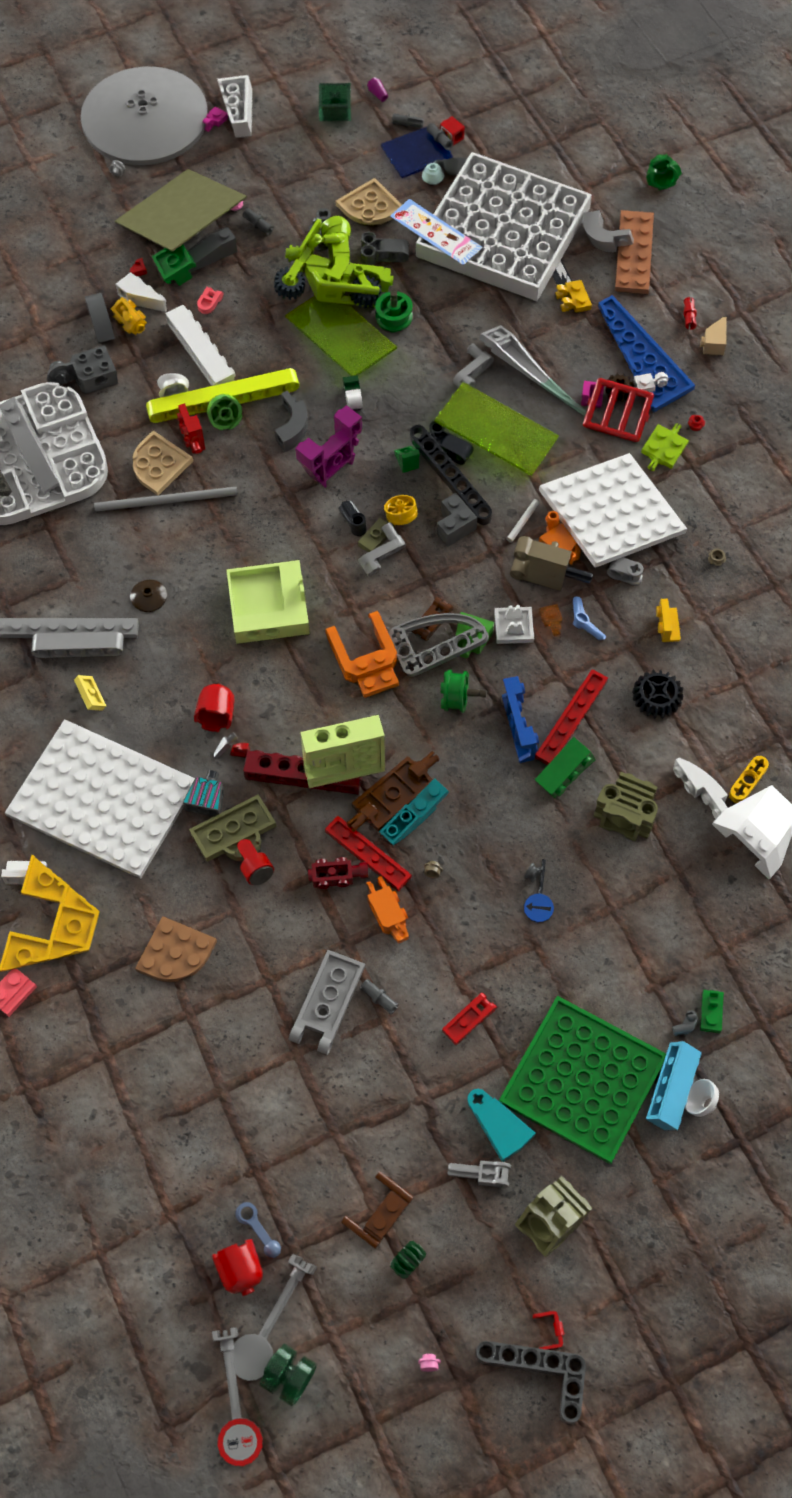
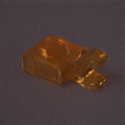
M554 604L539 608L544 627L550 626L553 636L561 635L560 630L562 628L560 623H562L563 618L558 605Z

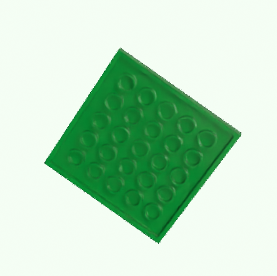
M557 996L501 1095L499 1102L611 1165L663 1066L666 1053Z

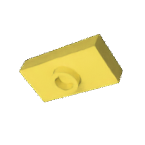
M78 675L74 681L87 709L102 711L106 704L93 677Z

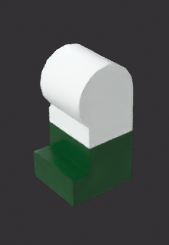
M358 375L343 377V389L347 406L352 410L363 408Z

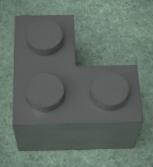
M457 493L441 501V514L444 516V519L437 522V535L448 547L477 529V517Z

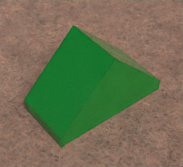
M412 446L394 450L403 473L419 468V450Z

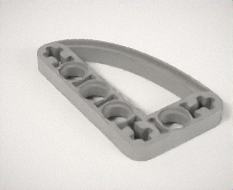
M455 613L434 614L416 618L393 627L389 632L404 672L410 677L424 673L485 644L489 638L487 630L478 620L467 615ZM458 623L472 627V629L417 655L407 636V633L435 624ZM397 632L401 634L400 638L403 643H399L398 639L396 638ZM478 632L482 634L481 639L477 637ZM468 636H471V637H472V640L474 641V643H471V640L469 639ZM461 639L467 640V645L464 648L458 647V642ZM404 647H408L410 650L406 656L400 655V651ZM444 647L450 648V653L447 656L441 655V650ZM432 655L433 661L430 664H425L424 658ZM418 660H420L423 667H420ZM410 664H413V665H414V670H413V671H411V670L409 669V668H410V666H409Z

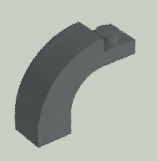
M102 293L85 296L86 306L98 343L115 339Z
M288 391L281 393L282 404L291 415V419L287 424L275 429V437L283 451L287 452L297 446L305 437L308 429V419L304 401L300 400L297 402L295 396H291Z

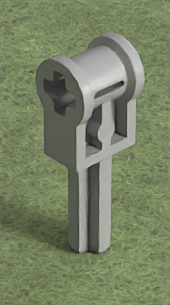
M481 1160L480 1166L450 1163L448 1165V1175L478 1179V1185L508 1188V1171L511 1169V1164Z

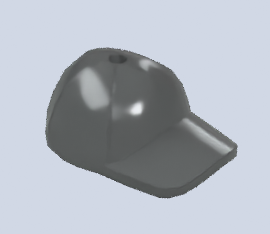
M451 158L435 160L434 163L444 167L447 174L458 175L467 159Z

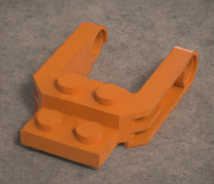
M378 611L369 613L368 617L371 618L374 633L382 650L355 658L353 661L349 659L336 627L332 626L325 629L328 642L345 680L352 683L357 682L364 698L399 686V681L393 670L397 663V651Z

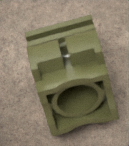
M621 772L616 785L607 784L602 788L597 799V806L593 817L601 820L599 827L608 831L619 832L627 839L636 842L638 835L648 839L658 811V806L654 802L657 786L650 781L637 779L630 773L625 774Z
M561 1176L535 1197L517 1220L515 1226L523 1234L530 1237L537 1249L545 1257H548L565 1241L569 1234L580 1226L592 1210V1207L585 1198L580 1196L571 1183Z

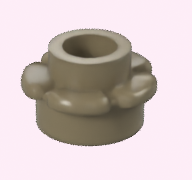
M721 549L712 550L709 553L708 561L715 566H721L726 561L724 551Z
M429 861V863L424 864V874L430 878H438L440 872H443V868L436 861Z

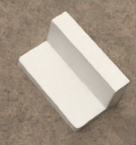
M8 861L6 869H2L1 877L4 883L23 884L30 861ZM40 861L47 867V863L45 861Z

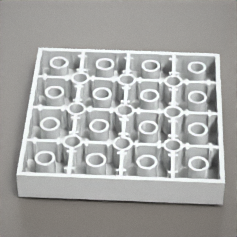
M471 152L433 215L482 246V249L462 265L422 237H419L416 242V257L538 301L583 221V212L589 211L592 194Z

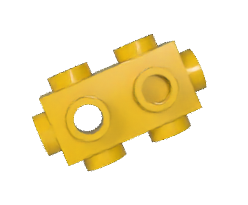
M121 297L111 308L115 314L113 317L119 323L124 324L123 328L127 333L130 334L132 332L135 335L142 333L147 324L144 320L146 316L140 310L136 311L135 308L137 306L132 300L129 299L127 301Z

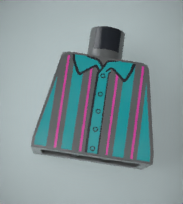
M208 770L206 778L196 777L183 800L185 811L212 817L222 812L224 787L221 781H217L218 772Z

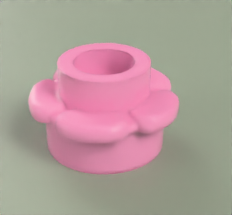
M425 1354L419 1360L420 1370L426 1372L437 1371L440 1360L436 1359L434 1354Z

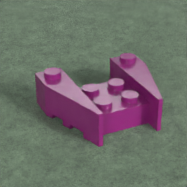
M347 405L335 413V435L330 436L325 444L319 446L310 438H307L296 447L298 462L308 475L324 488L327 487L326 481L345 464L349 463L352 465L354 462L355 453L353 450L354 446H357L359 443L357 435L362 431V417Z

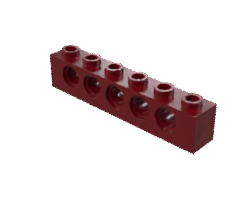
M260 750L247 751L243 770L245 780L309 788L306 773L299 772L304 769V761L300 756H284L280 753L269 754ZM264 764H269V765H270V766L267 767V768L261 767V766L264 765ZM282 767H288L287 770H281ZM362 777L312 787L311 789L359 795Z

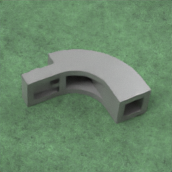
M600 210L583 212L584 229L589 241L597 249L606 252H617V246L633 245L634 238L630 229L605 230L603 229V218Z

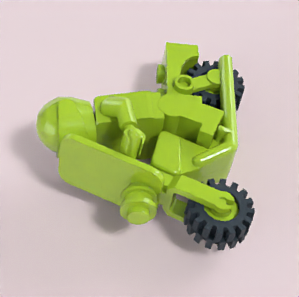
M333 216L322 224V220L318 218L300 247H292L290 245L289 248H286L285 258L288 259V262H295L290 269L285 267V270L281 268L280 272L277 271L274 280L275 292H278L279 297L283 295V299L288 297V300H291L293 297L295 300L297 296L300 297L303 294L305 276L318 301L358 305V307L364 306V308H367V306L370 308L375 307L380 293L388 292L389 286L393 285V276H390L391 268L354 264L349 261L350 249L348 241L351 228L349 222L342 216ZM324 242L328 246L329 258L314 255V247ZM345 292H350V296H344Z

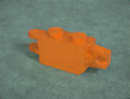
M380 876L377 878L378 884L381 887L380 890L375 891L371 881L366 883L370 892L367 895L368 904L382 932L388 935L392 934L399 944L409 939L406 928L408 915L404 908H400L398 904L400 900L396 891L392 892L390 886H387L383 877Z

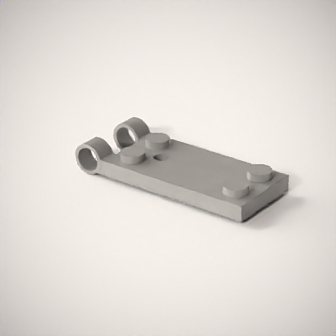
M327 950L290 1032L289 1041L299 1044L304 1035L305 1028L323 1034L317 1051L328 1055L364 971L365 963ZM322 1009L327 1011V1014L324 1016L319 1014V1011Z

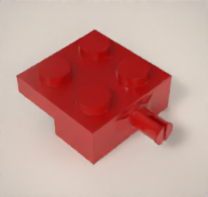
M185 403L178 405L179 413H177V417L180 423L179 428L181 434L185 436L186 447H190L192 453L199 454L202 450H206L197 415L190 417Z

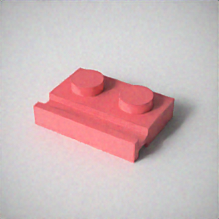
M17 968L12 969L0 982V1010L8 1017L37 987L34 982Z

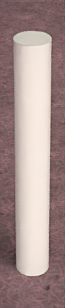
M537 499L532 501L506 538L508 542L512 543L540 504Z

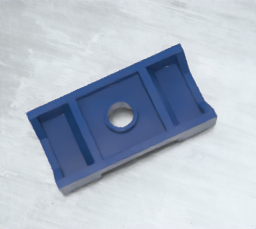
M518 676L505 678L503 682L506 693L502 695V700L519 763L532 761L535 759V753L538 751L537 744H539L537 732L534 733L532 726L527 727L525 717H521V703H524L523 694H525L523 682L520 683Z

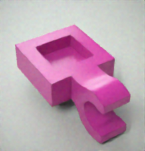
M214 107L202 121V123L206 124L204 130L209 132L213 126L219 127L228 119V113Z

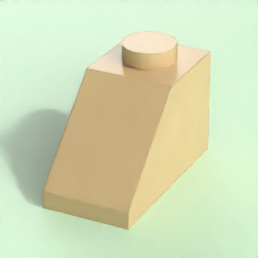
M722 317L705 330V335L701 336L700 347H703V354L724 355L726 348V317Z

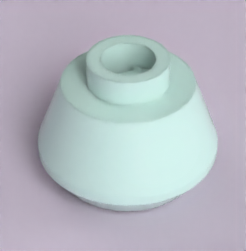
M430 163L425 167L422 178L426 183L435 185L443 180L444 173L440 165Z

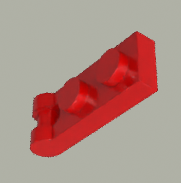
M482 992L444 1026L442 1032L455 1045H458L484 1019L491 1015L497 1009V1006L493 1002L490 1003L487 1000V996ZM479 1005L485 1008L482 1012L477 1008Z

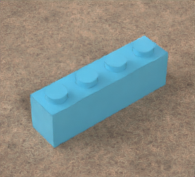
M684 1041L670 1042L646 1120L663 1130H678L702 1052Z

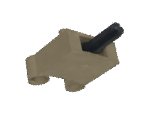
M521 536L518 539L514 551L515 558L510 570V576L514 579L525 580L561 591L565 577L589 584L593 574L569 567L568 564L572 551L559 548L558 542L553 541L549 545L526 536Z

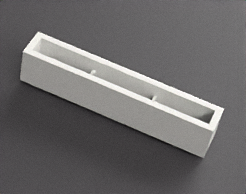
M184 305L167 312V324L211 386L234 381V377H236L232 367L229 368L227 366L226 359L223 355L220 356L216 345H212L208 334L204 333L200 323L194 320L192 312L187 310Z

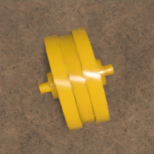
M409 495L394 496L384 505L387 521L393 525L408 524L416 519L418 515L416 501Z

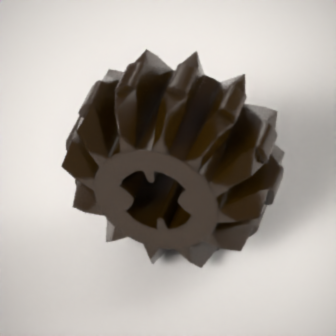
M618 373L615 376L610 375L608 379L634 387V381H631L630 376L625 377V373L623 375ZM605 387V394L610 398L612 388ZM619 391L616 401L620 400L623 402L624 399L627 400L629 393Z

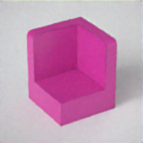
M584 381L582 406H588L587 403L589 397H592L596 382ZM602 386L596 407L599 408L602 407L604 386Z

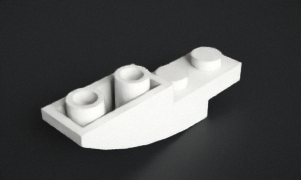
M681 758L675 760L674 773L678 778L682 779L686 791L691 793L694 798L701 795L703 802L709 805L716 819L722 811L728 808L725 804L727 793L709 774L698 766Z

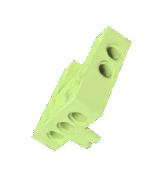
M299 560L227 569L236 644L310 634Z
M379 715L301 732L304 769L309 788L385 771V737Z

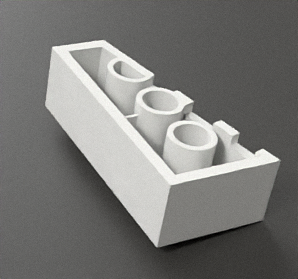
M249 76L217 79L235 137L251 136L252 87Z

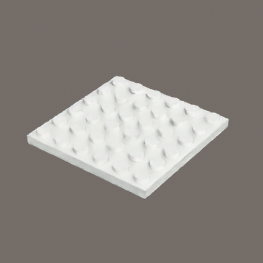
M630 453L542 484L539 487L540 493L553 511L558 513L561 522L595 568L685 534L687 531L686 526Z

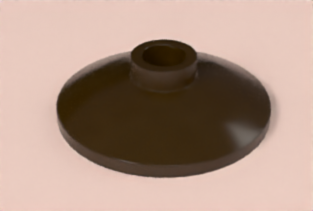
M144 580L133 587L130 599L136 609L143 612H153L164 605L167 599V592L160 582Z

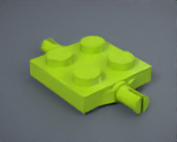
M675 423L672 430L659 424L656 426L641 450L642 454L652 460L648 465L649 470L654 471L658 464L665 465L670 469L673 468L689 440L677 434L681 429L680 424L678 426V423Z

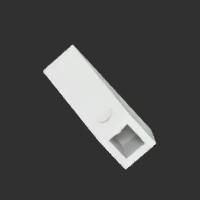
M131 272L116 283L118 295L127 301L129 299L132 300L136 306L163 312L167 311L166 299L161 294H157L150 285L147 286L140 277L133 275Z

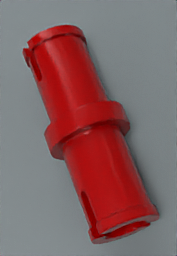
M690 297L684 299L685 310L683 311V316L686 322L685 327L689 329L690 324V330L695 329L697 326V311L693 297L691 302Z

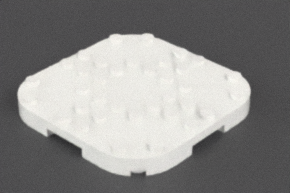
M54 382L41 383L21 390L22 395L15 397L23 406L60 483L59 486L46 494L26 462L0 409V525L17 523L83 500L95 494L103 486L108 473L105 454L96 437L80 396L71 387H62L59 383Z

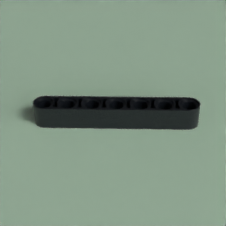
M414 425L410 429V439L415 448L419 450V453L453 494L457 493L476 515L477 523L480 525L489 524L492 519V509L429 432L422 425ZM417 433L422 434V436L418 438L414 435ZM428 446L433 447L430 451L425 450ZM439 459L444 461L442 464L436 463ZM451 472L455 474L453 477L447 476ZM459 486H465V487H466L465 490H459V489H457V488H458ZM470 499L477 500V502L474 504H471L468 501ZM486 512L488 516L481 517L479 514Z

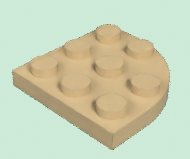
M375 178L336 200V206L354 222L366 225H381L392 220L393 218L390 215L402 206Z
M154 430L137 446L133 454V469L136 478L143 486L156 495H160L193 462L192 456Z

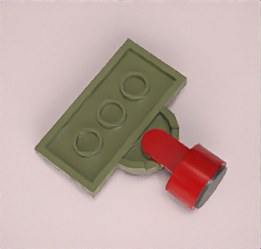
M259 795L189 829L191 836L207 862L225 853L230 859L243 861L240 870L250 885L263 884L272 877L274 873L272 863L265 853H258L261 848L262 842L260 835L277 827Z

